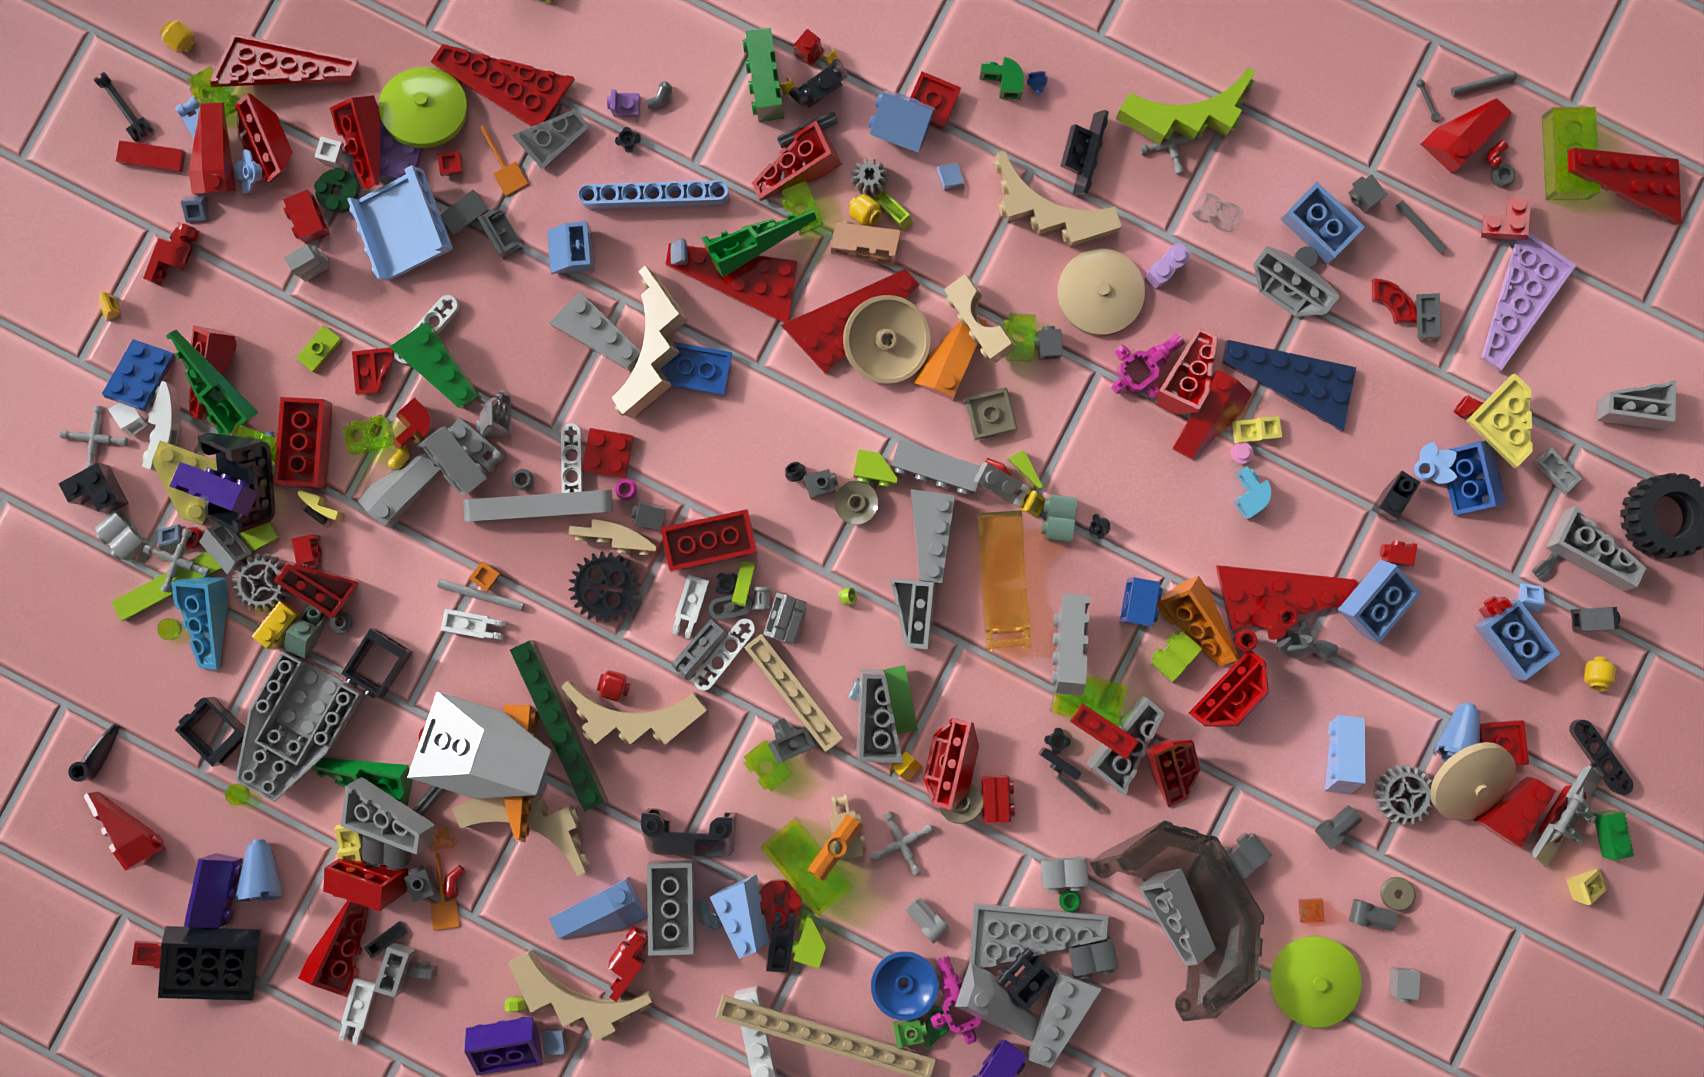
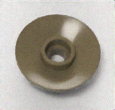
M848 482L841 486L836 493L834 500L835 510L838 516L849 524L859 525L866 523L873 518L877 511V494L865 482ZM853 500H859L860 506L854 507L852 505Z
M970 785L969 791L954 811L939 807L940 812L946 820L952 823H969L976 819L982 811V794L975 786ZM960 805H966V807L959 809Z

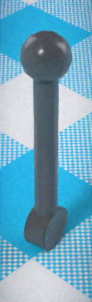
M1420 79L1417 81L1416 86L1421 89L1432 114L1431 120L1436 122L1440 119V114L1435 111L1424 86L1425 81Z

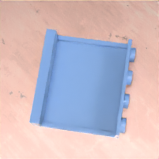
M412 165L405 169L406 175L360 199L348 198L350 212L356 220L357 231L363 239L364 250L370 258L372 271L377 279L391 281L453 250L424 170Z

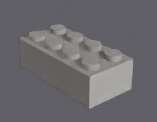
M695 860L650 861L647 864L648 956L693 955L696 951Z

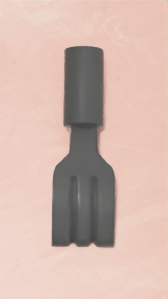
M1552 552L1546 560H1542L1532 569V572L1540 581L1552 572L1554 562L1561 556Z

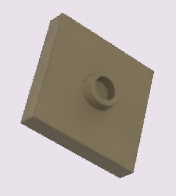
M1007 387L964 398L974 441L1017 430Z

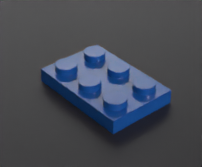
M132 339L104 388L102 395L104 398L146 411L155 395L157 387L163 381L176 356L167 350Z
M673 342L680 353L662 369L663 374L672 385L671 387L725 396L733 353Z

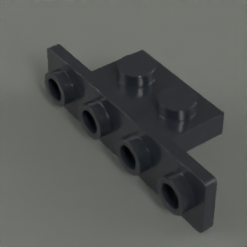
M1107 110L1093 114L1089 130L1077 124L1071 125L1060 167L1077 174L1073 195L1075 196L1087 194L1091 188L1093 171L1097 166V156L1103 143L1102 137L1108 124L1109 111Z

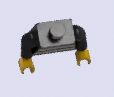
M831 48L832 52L829 55L823 53L825 60L830 66L805 82L801 87H794L792 79L789 77L786 78L787 83L782 84L780 82L783 94L790 95L799 104L807 105L810 108L843 86L841 81L847 77V70L840 61L835 49Z

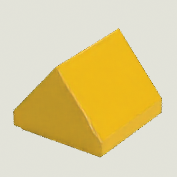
M1031 491L1026 496L1023 508H1020V511L1038 518L1046 498L1036 491Z
M905 751L902 755L903 763H894L891 768L908 782L922 765Z

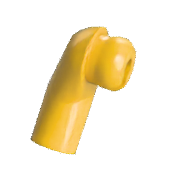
M403 445L399 450L397 449L396 454L388 460L390 469L398 470L410 459L409 448Z

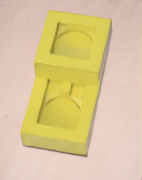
M1279 416L1232 422L1235 444L1282 438Z
M299 490L298 495L312 509L328 518L342 522L345 513L324 507L327 498Z
M336 825L334 830L339 847L337 852L338 859L364 862L362 859L363 844L361 834L341 827V825Z

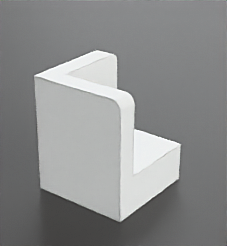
M320 137L314 157L324 165L343 169L344 165L339 160L344 144Z
M117 403L108 409L121 430L129 437L149 426L147 421L137 412L136 408Z

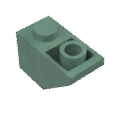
M309 604L286 631L285 650L305 658L317 644L329 616Z

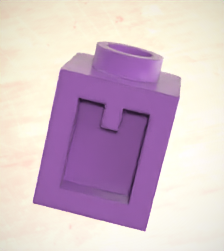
M611 89V96L607 97V107L611 109L614 117H639L640 95L639 93H617L616 89Z

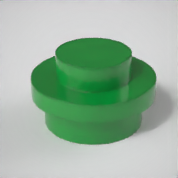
M1066 889L1059 895V905L1063 910L1073 912L1080 907L1081 897L1077 891Z

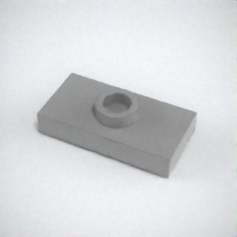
M1552 447L1548 448L1533 462L1564 495L1568 494L1582 480L1577 472Z

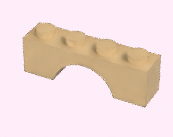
M964 274L944 289L948 295L946 297L947 302L952 308L956 307L959 312L957 317L964 326L966 324L971 329L968 332L974 342L977 343L979 341L983 347L980 351L987 360L991 359L997 363L1017 348L1003 327H984L980 324L977 317V306L983 295L970 277Z

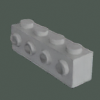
M901 440L898 442L891 468H894V472L903 476H906L907 473L916 475V480L926 483L928 480L936 482V486L948 489L950 486L956 488L957 493L966 496L976 492L978 484L973 480L981 467Z

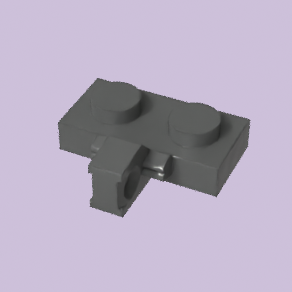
M785 718L778 720L772 725L776 740L770 742L768 746L778 764L815 747L806 727L794 731L788 726Z

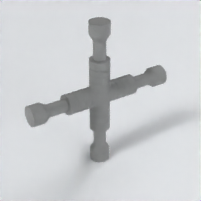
M1172 133L1170 138L1163 140L1160 145L1156 142L1148 146L1142 145L1139 146V151L1142 155L1156 149L1157 151L1169 148L1171 159L1174 160L1175 173L1181 174L1184 172V169L1179 161L1180 155L1177 145L1188 143L1191 139L1184 135L1174 137V133ZM1197 134L1194 139H1204V134Z
M94 405L93 411L95 415L94 421L91 423L90 433H70L66 430L60 432L61 439L74 438L77 441L89 442L87 450L89 456L85 469L94 465V456L97 455L98 443H118L121 446H127L128 444L127 437L113 438L110 435L100 434V415L103 412V406Z
M183 529V537L180 544L178 543L174 554L163 550L158 551L150 545H145L143 553L159 556V559L170 562L166 574L168 575L167 579L161 587V590L164 592H170L172 579L176 577L179 566L188 570L193 569L204 576H207L210 572V568L195 565L194 562L183 558L187 548L186 543L192 535V530Z
M892 812L884 814L883 816L889 822L892 828L891 832L896 841L885 846V849L872 853L871 856L874 862L878 861L882 856L900 849L905 860H908L911 866L912 874L919 873L921 870L915 864L912 858L913 854L908 845L919 840V837L932 833L933 830L930 824L926 825L922 830L916 833L914 831L904 837L899 826H896L893 820Z

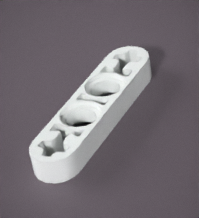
M451 295L442 296L410 332L425 322L429 323L431 317L438 316L440 324L434 327V329L439 334L458 313L460 308L459 302ZM445 302H452L453 308L451 310L446 309ZM438 309L446 315L445 318L437 312ZM394 351V356L396 360L402 364L408 365V363Z
M568 423L561 430L562 493L571 492V489L566 490V486H578L579 489H574V492H583L582 430L576 424ZM570 428L577 432V435H573V442L578 443V446H566V442L570 443V437L566 435V432H570ZM570 449H575L578 452V457L574 461H568L566 458V453ZM570 471L578 473V479L574 483L567 481L566 476Z
M739 620L694 677V684L698 689H710L755 632V625L751 620ZM747 623H749V629L751 630V632L749 634L745 632L741 636V638L745 639L743 643H741V641L737 637L732 636V634L735 631L738 635L742 630L741 627H739L740 624L746 625ZM730 639L735 640L738 644L735 652L726 650L725 644ZM715 657H721L724 660V666L719 670L712 667V660ZM708 666L712 672L717 673V676L714 678L711 674L708 678L709 685L704 684L700 686L701 680L699 676H706L709 671H706L705 668Z

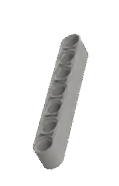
M612 490L463 500L464 520L469 522L613 512Z

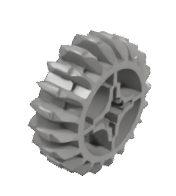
M256 554L255 559L253 557L247 558L248 564L245 562L240 563L242 570H235L239 577L232 580L237 582L238 586H234L232 589L239 591L235 597L242 599L240 604L242 606L248 605V610L250 611L256 609L257 613H262L263 610L269 613L279 601L286 602L284 597L292 596L290 592H287L286 589L274 582L275 574L278 575L286 563L285 561L279 562L278 556L271 558L270 554H264V556ZM267 565L265 570H262L259 575L252 574L257 568ZM258 580H264L263 582H266V585L270 587H262L263 585ZM249 582L252 584V592L249 589ZM267 592H275L268 600L260 601Z
M1405 764L1403 767L1395 765L1394 770L1391 768L1386 769L1388 776L1380 774V778L1383 781H1376L1375 784L1380 786V788L1373 791L1374 794L1379 795L1378 798L1374 799L1375 803H1381L1377 808L1378 811H1384V818H1390L1392 823L1399 822L1400 825H1405L1406 822L1414 825L1415 820L1423 821L1421 814L1428 816L1429 812L1426 809L1434 808L1432 804H1429L1431 800V787L1428 785L1432 780L1429 778L1424 779L1426 773L1423 771L1419 772L1417 767L1410 768L1409 765ZM1405 777L1413 779L1418 788H1410ZM1395 782V789L1389 793L1392 784ZM1403 791L1411 792L1407 794V797L1405 796V799L1400 798L1401 794L1404 793ZM1419 797V801L1414 807V801ZM1390 802H1399L1404 813L1396 811Z

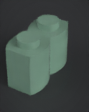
M1049 495V498L1044 500L1043 512H1047L1046 521H1042L1041 534H1044V539L1073 541L1077 498Z

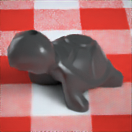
M1305 620L1299 621L1301 627L1298 631H1286L1283 637L1277 639V649L1293 658H1303L1315 653L1321 660L1328 661L1334 658L1339 650L1336 644L1326 640H1313L1310 627Z

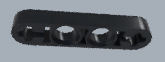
M1574 720L1570 724L1569 731L1613 793L1620 795L1629 794L1634 787L1632 779L1595 727L1587 720ZM1579 725L1585 726L1583 729L1585 734L1578 733L1580 730ZM1594 741L1600 746V750L1596 754L1590 751V744ZM1606 760H1610L1613 764L1610 772H1605L1603 769V763ZM1618 780L1625 782L1623 783V789L1618 788L1620 785Z

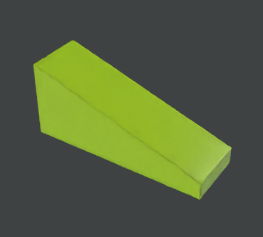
M884 190L874 198L880 204L882 210L902 231H905L913 223L910 214Z
M1024 450L1007 459L1035 488L1040 489L1043 487Z
M742 560L732 604L745 607L755 571V563Z

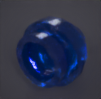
M1046 72L1028 73V86H1031L1032 90L1040 94L1048 82Z

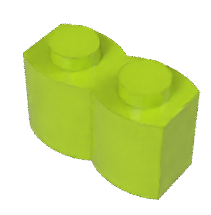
M1183 631L1171 633L1166 639L1168 644L1163 649L1158 648L1151 656L1153 660L1150 665L1169 682H1173L1202 650Z

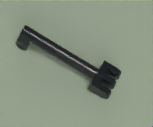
M105 72L100 74L101 78L96 77L93 79L100 88H105L131 125L126 128V131L135 142L140 140L136 132H139L142 137L147 135L143 127L149 132L154 130L146 118L137 119Z

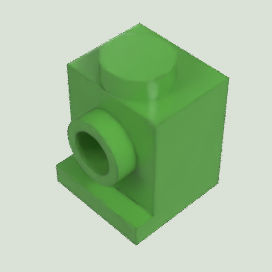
M920 1018L893 1021L898 1049L924 1042L923 1036L927 1035L925 1022H920ZM914 1030L915 1035L908 1036L907 1031Z

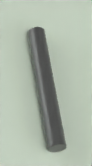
M1515 71L1452 87L1451 94L1456 96L1516 80L1517 74Z
M1403 200L1396 205L1439 253H1442L1447 248Z

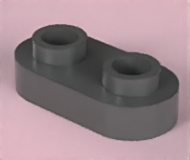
M733 595L716 598L709 605V613L717 620L743 616L752 610V599L748 596L745 608L740 609L738 605L732 604ZM718 605L724 606L723 613L717 612L716 608Z

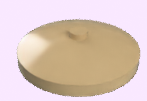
M1092 249L1077 255L1063 270L1057 287L1058 304L1066 320L1079 331L1095 336L1112 335L1128 327L1141 311L1145 298L1144 281L1137 266L1125 255L1110 249Z
M892 295L876 296L861 303L848 318L843 335L845 354L851 366L863 377L885 384L897 383L914 375L924 364L931 342L928 322L919 308L904 298Z
M1489 742L1474 744L1460 750L1442 765L1434 777L1430 790L1433 806L1440 814L1451 820H1467L1487 812L1502 800L1514 781L1516 765L1513 757L1502 746Z

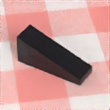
M399 921L363 948L373 959L405 935L407 931Z

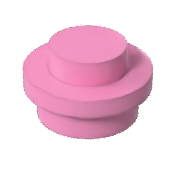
M1237 443L1231 449V457L1238 464L1248 463L1253 457V449L1248 443Z

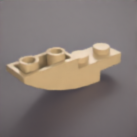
M592 519V528L569 527V535L575 536L576 541L588 542V538H597L596 542L610 543V540H612V548L618 549L617 553L631 554V550L639 551V555L652 556L653 552H659V548L641 534L615 523Z

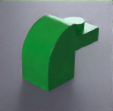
M1004 57L1002 65H998L996 62L981 63L979 79L1000 81L999 98L1021 100L1024 76L1021 67L1016 61Z

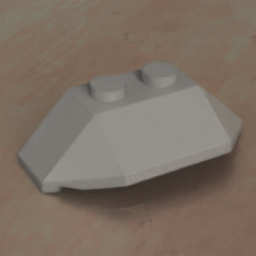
M1266 246L1253 264L1259 292L1295 317L1327 314L1340 297L1322 276L1281 250Z

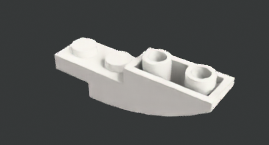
M161 381V384L157 387L154 405L148 413V423L156 426L150 434V444L142 458V467L155 471L152 459L159 441L177 446L180 432V404L176 387L164 381Z

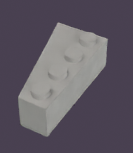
M581 292L549 322L555 329L629 372L635 368L641 351Z
M911 489L919 581L942 584L955 496Z
M1573 506L1564 510L1546 549L1622 591L1638 587L1646 567L1626 549H1621L1609 534H1604L1597 527L1598 524L1591 518L1585 517L1579 507Z
M363 777L345 786L341 827L416 855L432 845L435 824Z
M1181 868L1156 873L1138 887L1185 966L1199 964L1216 950Z

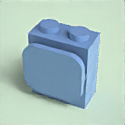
M888 90L884 91L883 95L879 94L875 104L878 107L876 116L872 115L868 128H871L870 135L915 152L921 151L936 108L923 104L911 97Z

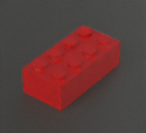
M280 397L273 485L289 488L326 489L333 403L325 399Z
M748 509L660 528L670 572L758 554Z

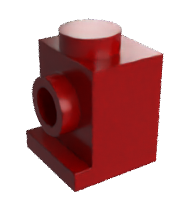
M806 29L794 44V54L810 67L813 66L825 51L821 47V39L809 29Z
M310 534L292 538L296 563L312 568L317 567L318 562H321L320 556H322L321 546L317 543V540H321L320 535Z
M1392 541V544H1382L1380 547V557H1382L1383 561L1394 565L1415 566L1418 544H1406L1401 541Z

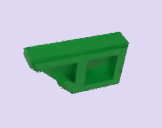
M933 1005L927 1012L926 1049H929L932 1044L949 1031L947 1023L943 1027L934 1028L930 1020L932 1015L938 1012L940 1014L943 1013L941 1006Z

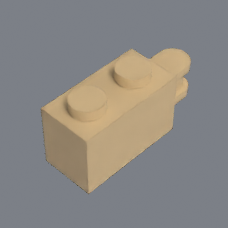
M847 794L837 798L831 796L834 813L829 814L832 834L846 814L854 817L862 824L861 814H856L855 809H849ZM845 805L846 811H837L838 806ZM858 832L848 846L846 853L839 860L863 856V850L867 849L865 837H860ZM833 841L835 854H837L840 850V845L838 842Z

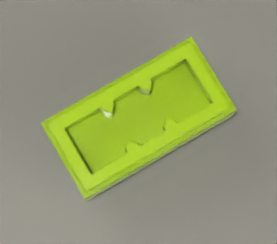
M323 325L296 359L315 373L342 339Z

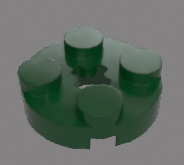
M335 168L323 173L315 182L314 189L318 202L325 209L331 212L345 213L350 211L348 198L358 199L360 185L351 173L342 168ZM342 186L343 188L340 190L341 195L333 194L335 187Z

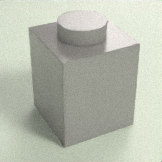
M1391 967L1389 994L1397 998L1399 1002L1411 1003V999L1419 1000L1420 972L1414 968Z

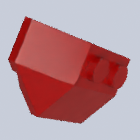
M246 93L235 104L238 136L244 150H249L253 161L261 165L262 178L267 182H272L284 172L293 151L277 114L251 93Z
M1247 651L1191 709L1189 715L1204 727H1238L1269 695L1266 661L1253 651Z
M951 718L947 724L933 735L923 779L931 797V803L934 806L954 811L970 789L979 750L973 722Z
M1165 740L1146 749L1153 778L1168 808L1188 799L1191 793L1190 789L1195 784L1201 770L1194 742L1192 740Z

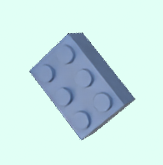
M1318 182L1281 218L1327 264L1365 228Z
M1379 560L1340 606L1338 611L1363 637L1380 643L1419 597L1421 592L1397 565Z
M1509 600L1513 605L1512 607L1503 610L1502 614L1498 615L1496 613L1491 617H1486L1474 627L1515 680H1527L1561 653L1520 600Z

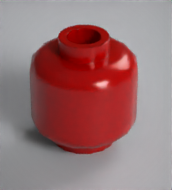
M608 670L605 674L600 675L596 691H600L599 694L602 698L618 702L622 699L623 695H628L630 683H627V676L625 674Z

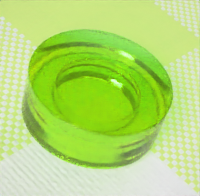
M165 618L158 624V635L164 640H175L182 633V625L177 619Z
M240 783L230 785L225 792L227 802L233 806L246 803L250 797L249 788Z

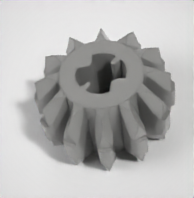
M865 158L863 161L864 165L859 162L856 163L857 169L851 172L854 176L851 182L852 184H857L855 187L856 191H860L863 188V194H867V191H870L871 195L874 196L875 189L882 192V185L887 184V179L884 178L887 176V171L882 170L884 166L882 163L876 165L875 158L872 159L871 163H868L867 158ZM869 174L870 176L872 174L873 180H870V178L866 180V175Z

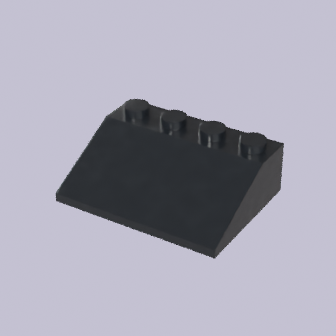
M166 926L161 944L158 998L253 1001L261 929Z

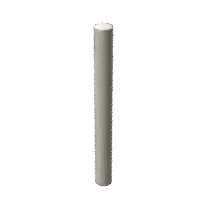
M439 579L437 584L438 588L522 611L524 608L523 602Z

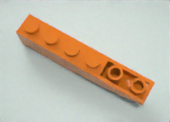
M504 705L503 712L507 713L537 738L534 733L535 725L538 723V712L531 705ZM529 796L504 797L514 839L519 842H526V837L530 833V825L527 823L528 814L531 813L532 808Z

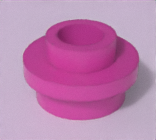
M622 479L616 484V495L624 501L631 500L637 494V485L630 479ZM625 486L630 487V492L628 494L623 493V488Z

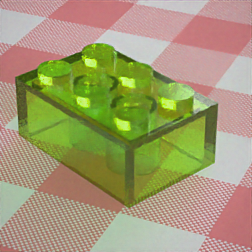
M1086 675V686L1082 696L1055 693L1054 689L1049 711L1073 717L1081 703L1118 726L1128 686Z

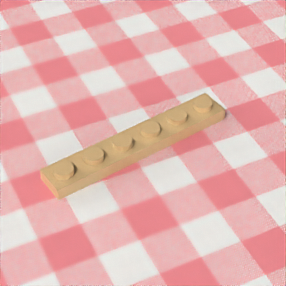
M760 634L744 647L825 752L843 739L763 634Z

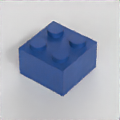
M1136 577L1127 579L1119 622L1143 627L1153 626V623L1157 622L1159 610L1156 609L1157 600H1161L1163 592L1160 582Z

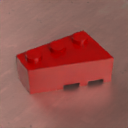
M289 561L285 563L274 579L276 584L332 619L359 583L358 579Z
M1526 777L1509 790L1498 804L1481 816H1477L1473 821L1508 844L1521 848L1555 795L1556 790L1537 778Z
M337 859L324 868L323 892L332 894L334 897L349 900L354 904L369 907L375 911H382L407 892V884L404 877L408 876V868L394 871L387 870L386 865L373 868L366 867V862Z

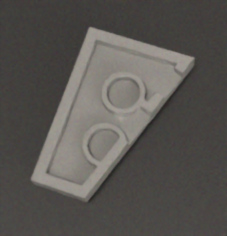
M575 109L512 136L535 163L543 169L590 126Z

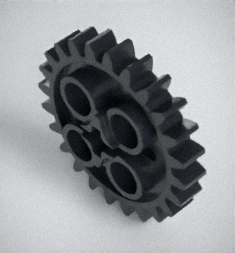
M601 551L600 558H598L595 553H592L591 561L584 557L585 565L577 563L580 569L579 572L572 571L576 579H569V582L573 583L574 587L569 588L568 591L575 592V595L570 600L578 601L574 607H582L581 615L588 612L587 619L591 620L595 615L596 622H600L602 617H604L605 623H609L612 616L614 621H618L617 614L626 617L624 610L632 611L630 603H638L633 597L634 595L641 594L635 591L636 587L641 586L640 583L634 581L639 575H632L635 567L628 568L629 560L621 562V555L614 559L613 552H610L608 557H606L605 553ZM599 568L601 577L598 580H593L591 573L594 569ZM620 572L623 580L620 584L616 585L613 582V575ZM606 581V585L623 588L624 592L605 590L603 593V589L586 586V582L604 585ZM590 590H595L597 593V598L593 602H589L587 599V593ZM612 594H616L619 598L618 604L615 606H611L608 602L609 596Z

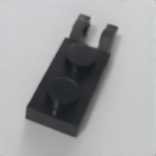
M775 912L769 941L766 971L788 973L794 940L795 914L789 913L786 929L780 928L781 912Z

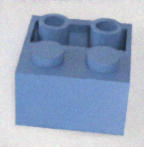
M587 221L564 223L547 231L551 274L595 270L592 233Z

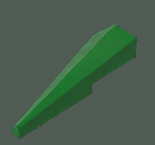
M809 209L807 213L797 217L794 214L787 215L788 219L778 222L770 219L743 226L741 230L731 234L724 231L721 232L720 237L712 239L704 236L702 241L715 268L724 277L815 221L817 218L813 209Z
M173 330L166 335L167 339L173 341L178 351L175 353L177 359H182L187 369L184 373L199 403H203L209 413L207 417L209 423H214L219 434H232L259 413L177 330Z
M322 758L311 768L317 771V776L323 777L327 775L336 779L335 784L342 787L363 777L408 806L413 779L407 778L410 771L409 765Z

